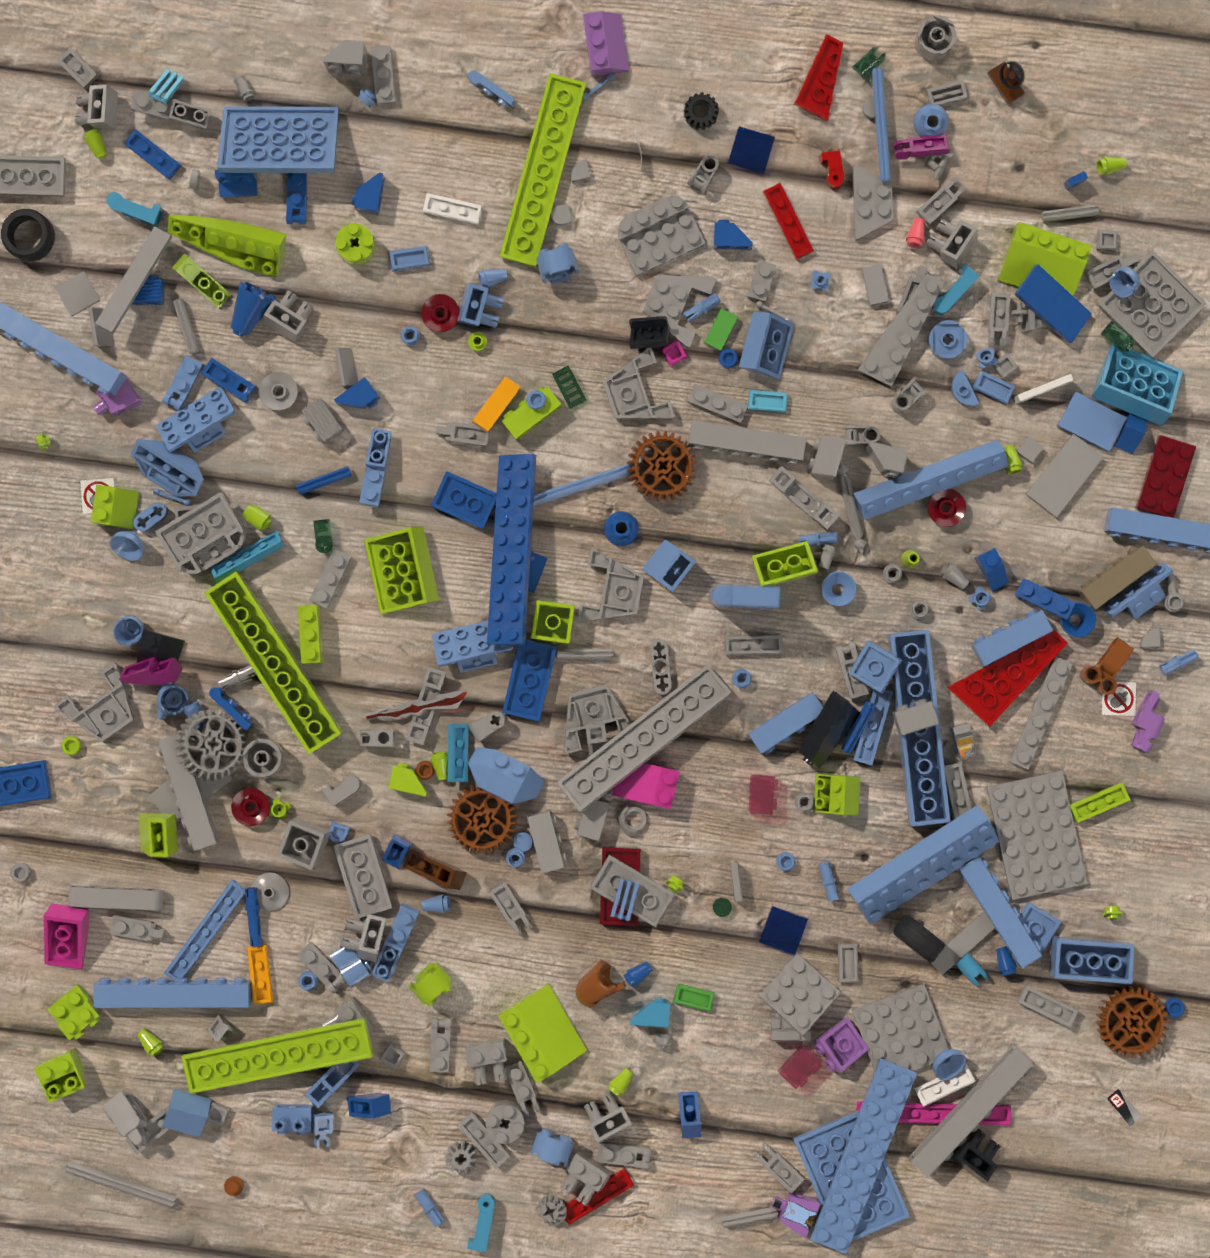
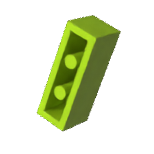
M548 386L537 389L543 392L546 397V403L543 408L533 410L528 406L527 400L524 399L518 404L519 408L514 412L510 410L503 416L502 423L516 441L562 407V404Z
M320 605L298 606L301 664L323 663Z

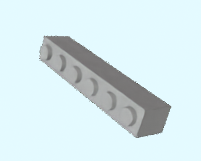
M692 420L688 445H692V449L703 450V447L711 448V452L722 453V450L730 451V455L741 456V453L749 454L750 458L760 459V456L768 457L769 461L779 462V459L787 460L786 463L798 465V462L803 461L806 437Z
M176 734L158 740L159 745H157L160 756L164 758L165 763L163 767L165 773L169 774L171 782H169L172 793L175 792L177 800H175L178 811L182 812L183 818L181 822L183 828L187 829L189 837H187L190 848L193 847L194 851L217 844L220 841L200 780L196 778L197 772L189 775L191 768L184 770L183 768L186 763L180 764L179 761L183 758L182 756H176L180 749H175L174 747L180 745V742H176L175 739L181 737Z

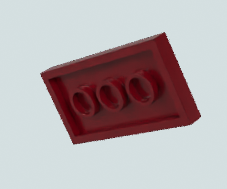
M1158 435L1135 507L1136 509L1159 516L1174 518L1196 446Z
M602 847V865L610 854L640 872L641 848ZM601 895L600 925L638 926V917L632 913L629 921L612 917L611 912L614 902ZM617 905L616 913L620 912L621 907ZM624 909L623 915H627L628 911Z

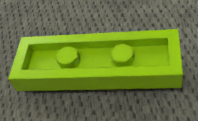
M1120 782L1076 801L1069 806L1076 823H1079L1130 801L1123 782Z

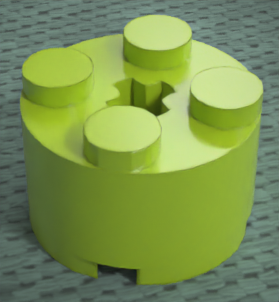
M350 223L341 228L337 233L335 246L344 262L349 265H363L372 259L375 253V241L368 228L361 224ZM353 242H355V243L358 242L359 247H356V246L353 247V246H352V243H353Z
M435 961L434 965L430 963L415 976L417 979L415 983L411 981L408 985V988L423 1005L426 1004L430 1007L436 1002L437 996L441 993L444 995L451 989L452 977Z

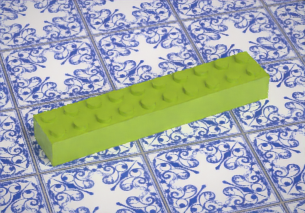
M235 572L205 591L204 594L308 755L342 735L344 732L241 573Z

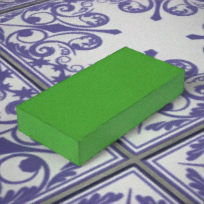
M721 308L704 344L721 352L738 316Z
M677 983L673 1003L710 1012L715 992Z

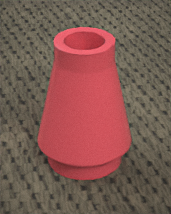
M921 218L914 219L906 237L907 246L921 248L922 244L925 243V220Z

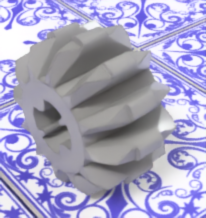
M462 1140L461 1146L456 1141L454 1142V1147H448L450 1153H446L445 1158L450 1160L446 1162V1165H453L451 1168L452 1172L457 1168L459 1175H461L462 1169L467 1174L469 1173V1167L471 1169L475 1168L473 1162H477L478 1157L473 1155L477 1153V1150H470L472 1147L471 1143L466 1147L464 1140ZM460 1154H463V1155H464V1157H463L464 1160H463V1161H460V1160H459V1158H460L459 1155H460Z

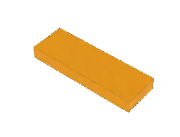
M505 376L472 420V423L488 433L521 387Z
M267 944L256 947L248 946L247 953L253 1004L272 1003L274 1000Z

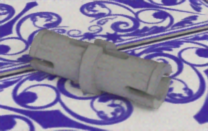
M248 665L242 669L233 670L232 673L217 679L220 688L225 690L232 685L241 684L244 680L257 674L251 665Z

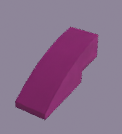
M155 657L125 666L119 680L124 683L138 685L167 684L177 681L183 667L175 658L159 662Z

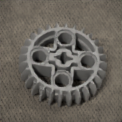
M208 709L205 713L199 711L198 715L196 713L192 714V719L187 718L185 720L187 724L183 723L180 725L183 730L177 731V734L181 737L176 738L175 741L180 742V745L174 748L180 749L176 756H182L183 758L179 763L185 762L186 765L183 769L191 768L189 775L197 772L196 778L198 779L203 775L204 781L208 780L209 776L211 781L216 780V777L220 780L224 778V775L225 777L230 776V771L235 772L237 770L235 766L241 765L238 760L243 759V755L240 754L244 752L242 745L247 743L246 741H241V738L245 736V734H239L242 727L236 728L237 722H231V716L225 718V712L218 716V710L211 713V710ZM204 722L202 733L191 732L196 725ZM211 722L217 725L216 731L211 729ZM224 727L230 732L232 738L223 737ZM189 737L195 740L196 744L194 747L189 744ZM211 742V745H214V748H211V746L208 745V743ZM227 744H230L232 746V753L227 751ZM189 752L199 753L197 764L191 758ZM220 757L230 758L227 764L218 768ZM206 759L212 764L210 769L205 766Z

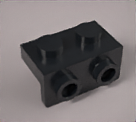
M666 316L629 319L631 328L629 345L631 349L668 346L670 327Z

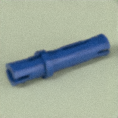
M257 887L245 888V911H247L250 946H261L263 943Z

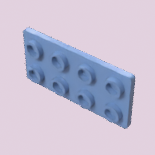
M219 386L160 422L156 427L169 452L187 443L196 453L227 434L221 421L233 415L235 410L223 388Z
M488 621L432 634L438 667L457 663L460 673L498 664L496 654L512 650L513 645H487Z

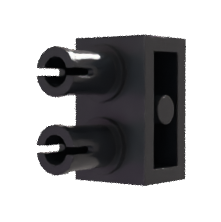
M977 1129L972 1133L967 1142L965 1141L962 1146H957L953 1150L951 1159L977 1180L988 1182L998 1167L992 1159L1001 1146L997 1142L990 1140L983 1153L978 1151L977 1148L986 1134L984 1132L981 1133L982 1131Z

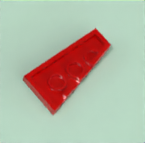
M828 34L824 36L793 104L826 122L830 116L829 111L833 100L837 69L843 48V42Z

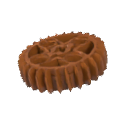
M656 431V437H654L653 433H649V439L643 436V443L637 441L638 448H631L635 453L628 454L632 461H627L626 463L632 465V468L627 469V472H632L633 474L628 479H635L632 486L638 484L637 492L643 490V497L650 494L649 500L656 496L657 502L661 500V497H663L665 502L668 501V496L674 500L675 493L679 497L682 496L680 490L688 491L685 485L692 486L693 483L689 479H695L696 476L691 473L697 471V468L692 467L697 461L691 460L695 453L689 454L692 447L686 448L687 441L681 443V436L674 439L675 433H671L668 437L667 431H664L662 436L660 431ZM665 442L671 445L662 453L654 443ZM645 448L652 450L653 455L651 458L644 455ZM672 448L679 450L678 458L671 455ZM657 456L660 457V458H658L657 460H655L653 463L651 462V461L654 460ZM683 457L686 466L685 474L675 466ZM639 458L648 466L641 475L638 470ZM666 462L664 469L658 471L660 464ZM646 475H650L653 478L652 485L645 483L644 477ZM672 475L679 477L680 482L678 485L672 483ZM662 480L671 489L662 491L653 489V487Z
M470 785L469 792L466 788L463 789L464 795L457 794L459 800L452 799L456 805L448 807L453 810L452 813H447V816L452 817V820L447 821V824H452L448 831L455 832L451 836L452 838H459L456 844L464 843L462 849L469 846V852L474 848L476 849V854H479L480 849H483V853L486 855L487 849L494 853L495 846L500 850V843L507 845L505 838L512 839L509 832L516 831L511 827L512 825H517L516 821H512V818L518 816L517 814H512L516 807H510V803L479 787L475 789L473 785ZM476 795H487L480 806L469 800V798ZM495 798L498 801V806L495 808L489 807L487 804L488 799ZM464 803L471 806V812L468 814L463 813L461 810V805ZM501 805L506 813V824L495 816ZM475 808H476V809H478L479 811H477V813L474 815V817H473V819H472V818H470V816L474 813ZM486 813L485 820L487 822H482L478 825L479 818L477 816H482ZM458 814L469 821L463 833L458 824ZM492 818L494 822L490 825V828H485L489 825ZM496 824L503 827V833L500 835L495 834L493 831V826ZM474 830L477 834L476 839H468L466 836L467 831ZM484 832L495 838V840L488 843H477Z
M1128 986V991L1121 987V993L1114 990V997L1107 994L1110 1000H1102L1105 1007L1099 1006L1098 1008L1103 1012L1102 1014H1096V1016L1101 1018L1100 1021H1096V1024L1102 1026L1097 1031L1103 1033L1100 1039L1106 1040L1104 1044L1106 1046L1111 1045L1110 1050L1113 1052L1117 1049L1116 1053L1120 1056L1124 1052L1126 1058H1129L1130 1053L1133 1058H1136L1137 1053L1144 1057L1143 1051L1151 1054V1047L1157 1050L1155 1044H1163L1160 1037L1166 1038V1035L1162 1033L1163 1030H1169L1164 1026V1023H1169V1020L1163 1018L1168 1013L1161 1011L1165 1008L1163 1004H1159L1161 1000L1157 997L1154 999L1155 994L1152 992L1148 994V990L1145 988L1141 992V988L1136 986L1135 991L1132 986ZM1127 998L1142 999L1133 1007L1125 1001ZM1119 1003H1123V1009L1117 1012L1116 1006ZM1150 1005L1149 1013L1144 1014V1007ZM1112 1012L1118 1020L1109 1027L1108 1020ZM1156 1017V1027L1153 1032L1147 1024ZM1129 1018L1134 1019L1135 1026L1131 1025ZM1121 1030V1037L1115 1039L1114 1033ZM1148 1032V1039L1142 1041V1034ZM1132 1037L1139 1043L1137 1046L1123 1045Z

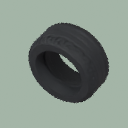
M19 209L8 215L4 220L1 228V240L10 254L22 261L32 262L42 259L52 250L51 248H53L55 242V232L51 222L38 211ZM25 221H37L42 228L40 242L29 250L18 249L14 242V233L17 227Z
M909 915L903 916L893 930V934L928 962L935 961L945 947L943 941Z

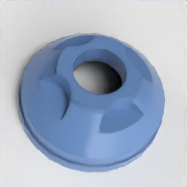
M928 104L922 106L916 112L913 124L919 136H935L945 133L949 120L946 111L941 106ZM930 116L937 117L938 124L936 127L928 126L927 119Z
M133 531L117 532L110 540L112 550L125 560L138 561L144 554V544L138 534Z
M840 571L826 576L821 587L823 598L833 606L849 604L854 599L857 590L854 579L849 574ZM834 584L842 585V594L835 595L832 592Z
M945 1049L935 1056L933 1063L935 1076L940 1080H948L957 1076L966 1065V1057L961 1051L956 1049Z

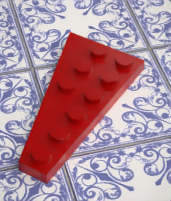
M1053 630L953 683L947 688L990 727L1068 642Z

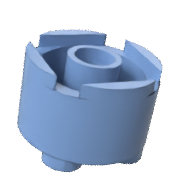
M561 244L556 249H543L538 252L539 256L536 262L544 284H547L546 281H550L551 284L564 282L572 278L571 274L575 273L577 275L579 273L574 251L568 247V244Z
M542 1128L541 1131H537L530 1155L534 1156L536 1153L539 1155L538 1159L558 1166L560 1162H563V1167H567L574 1143L571 1142L570 1136L560 1134V1137L553 1135L552 1130Z

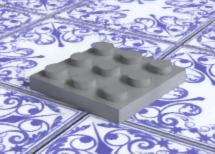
M797 953L759 995V998L803 1036L841 992Z

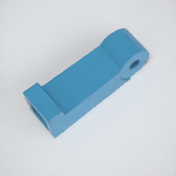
M117 192L110 193L106 199L107 205L115 212L157 228L164 213V209L161 206L154 204L152 209L124 199Z
M966 263L958 271L961 277L944 296L936 298L932 306V311L936 315L945 314L978 279L979 275Z
M484 1193L479 1197L478 1208L480 1212L475 1238L469 1237L467 1245L469 1250L486 1252L495 1206V1198L490 1193Z

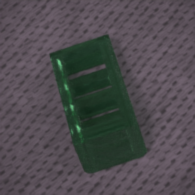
M569 365L552 374L569 409L587 401ZM567 373L569 374L568 377L562 379L561 381L559 380V377ZM572 380V384L563 388V384ZM574 387L576 388V391L568 395L566 394V391ZM577 394L580 395L579 398H577V399H575L574 401L570 402V400H569L570 398H572L573 396H575V395H577Z

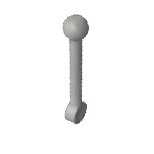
M762 301L756 302L757 308H763L790 323L792 322L791 318L763 305Z

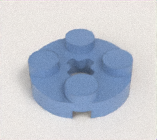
M941 321L929 333L928 344L932 354L941 359H953L959 356L966 348L967 333L955 321ZM946 335L953 339V342H950L949 345L943 342V338Z

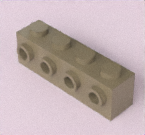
M1144 545L1131 547L1126 551L1128 555L1124 558L1118 557L1111 563L1112 567L1108 570L1106 568L1100 570L1096 574L1097 578L1093 581L1089 579L1080 586L1082 589L1078 593L1092 610L1099 608L1157 565Z

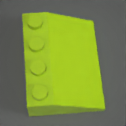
M1018 222L1014 227L997 281L1019 288L1034 265L1039 264L1074 296L1087 264L1092 245Z
M423 526L408 527L364 540L380 614L440 601Z
M550 984L538 989L498 1014L500 1021L536 1083L551 1076L587 1051Z

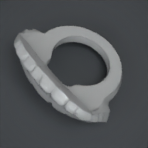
M625 805L618 810V823H620L619 825L623 832L628 836H636L638 831L643 829L646 824L647 817L645 812L639 807H630L629 805ZM632 811H637L642 816L640 825L635 827L627 825L625 820Z

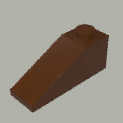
M410 849L403 866L446 888L455 890L461 889L467 872L413 849Z

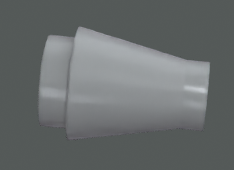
M949 562L941 570L943 578L959 588L964 589L968 585L969 580L956 563Z

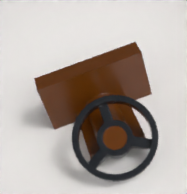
M1004 61L987 73L1007 105L1025 94L1021 87L1025 74L1019 63L1015 61L1005 63Z

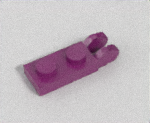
M946 134L912 137L895 141L893 144L896 150L895 158L898 160H906L909 157L949 154Z

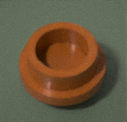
M430 761L418 763L416 774L420 779L428 780L433 777L435 769Z
M237 1176L229 1177L224 1183V1190L230 1196L239 1195L244 1188L243 1181Z

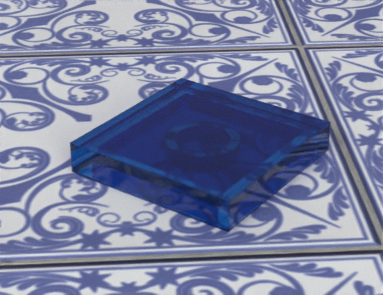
M739 126L728 164L764 175L775 137Z
M772 905L759 942L795 955L808 918Z

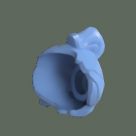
M173 682L161 684L162 688L158 692L157 718L161 720L166 719L169 715L183 713L185 710L184 706L188 702V694L185 689L173 684Z

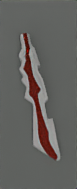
M467 690L435 695L436 699L423 701L420 698L405 702L396 707L393 704L378 709L375 712L366 713L367 721L375 719L387 721L390 718L398 720L402 717L406 719L411 714L420 716L427 709H457L466 696Z

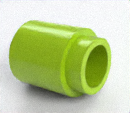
M250 504L242 515L246 522L260 531L263 529L267 530L272 523L271 515L257 505L253 506Z

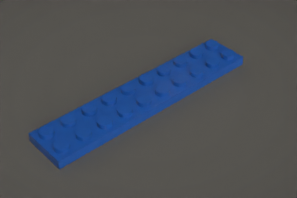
M535 454L499 455L487 645H525L537 458Z

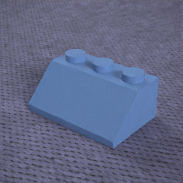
M753 312L739 367L751 373L780 380L794 324L771 313Z

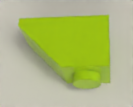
M399 762L398 765H393L388 788L425 797L428 795L427 789L417 776L415 770L409 768L410 764Z

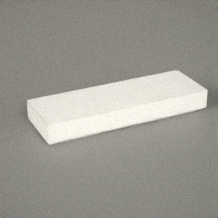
M427 193L423 213L479 225L483 206Z
M1069 374L1014 397L1015 402L1019 404L1073 382V377Z
M966 1064L957 1076L948 1080L936 1078L915 1088V1091L922 1106L925 1107L976 1082Z

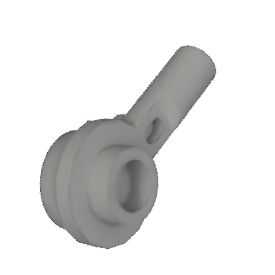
M1170 574L1166 577L1169 595L1164 600V606L1170 612H1178L1182 609L1184 601L1180 594L1176 593L1174 574Z

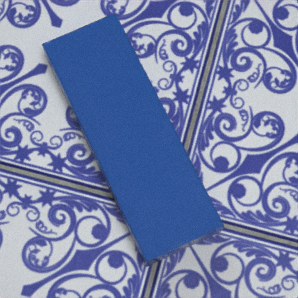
M137 129L124 142L125 146L169 180L182 166Z

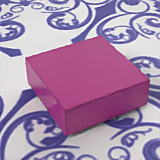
M678 340L661 349L670 367L687 358Z

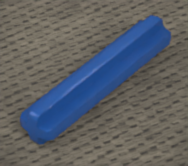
M344 467L297 484L296 488L299 494H304L351 477L352 473L349 467Z
M865 702L841 747L844 752L852 753L876 708L873 703Z

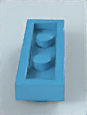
M448 724V782H468L469 724Z

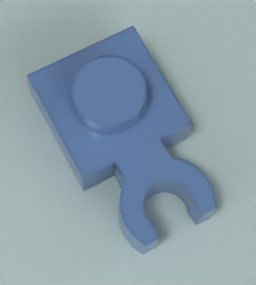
M332 1112L313 1114L312 1133L317 1135L314 1138V1145L317 1148L320 1147V1141L324 1140L326 1147L330 1145V1139L327 1137V1134L333 1133L334 1115Z

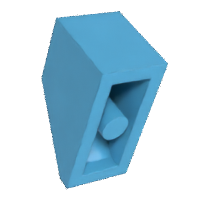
M655 997V1000L647 1002L630 1017V1025L669 1027L670 1001H666V998Z

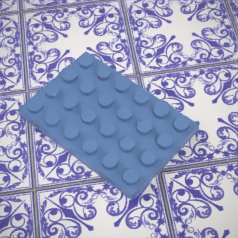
M224 107L218 172L335 173L339 108Z
M855 1111L793 1138L821 1206L859 1111ZM885 1157L852 1241L910 1217Z

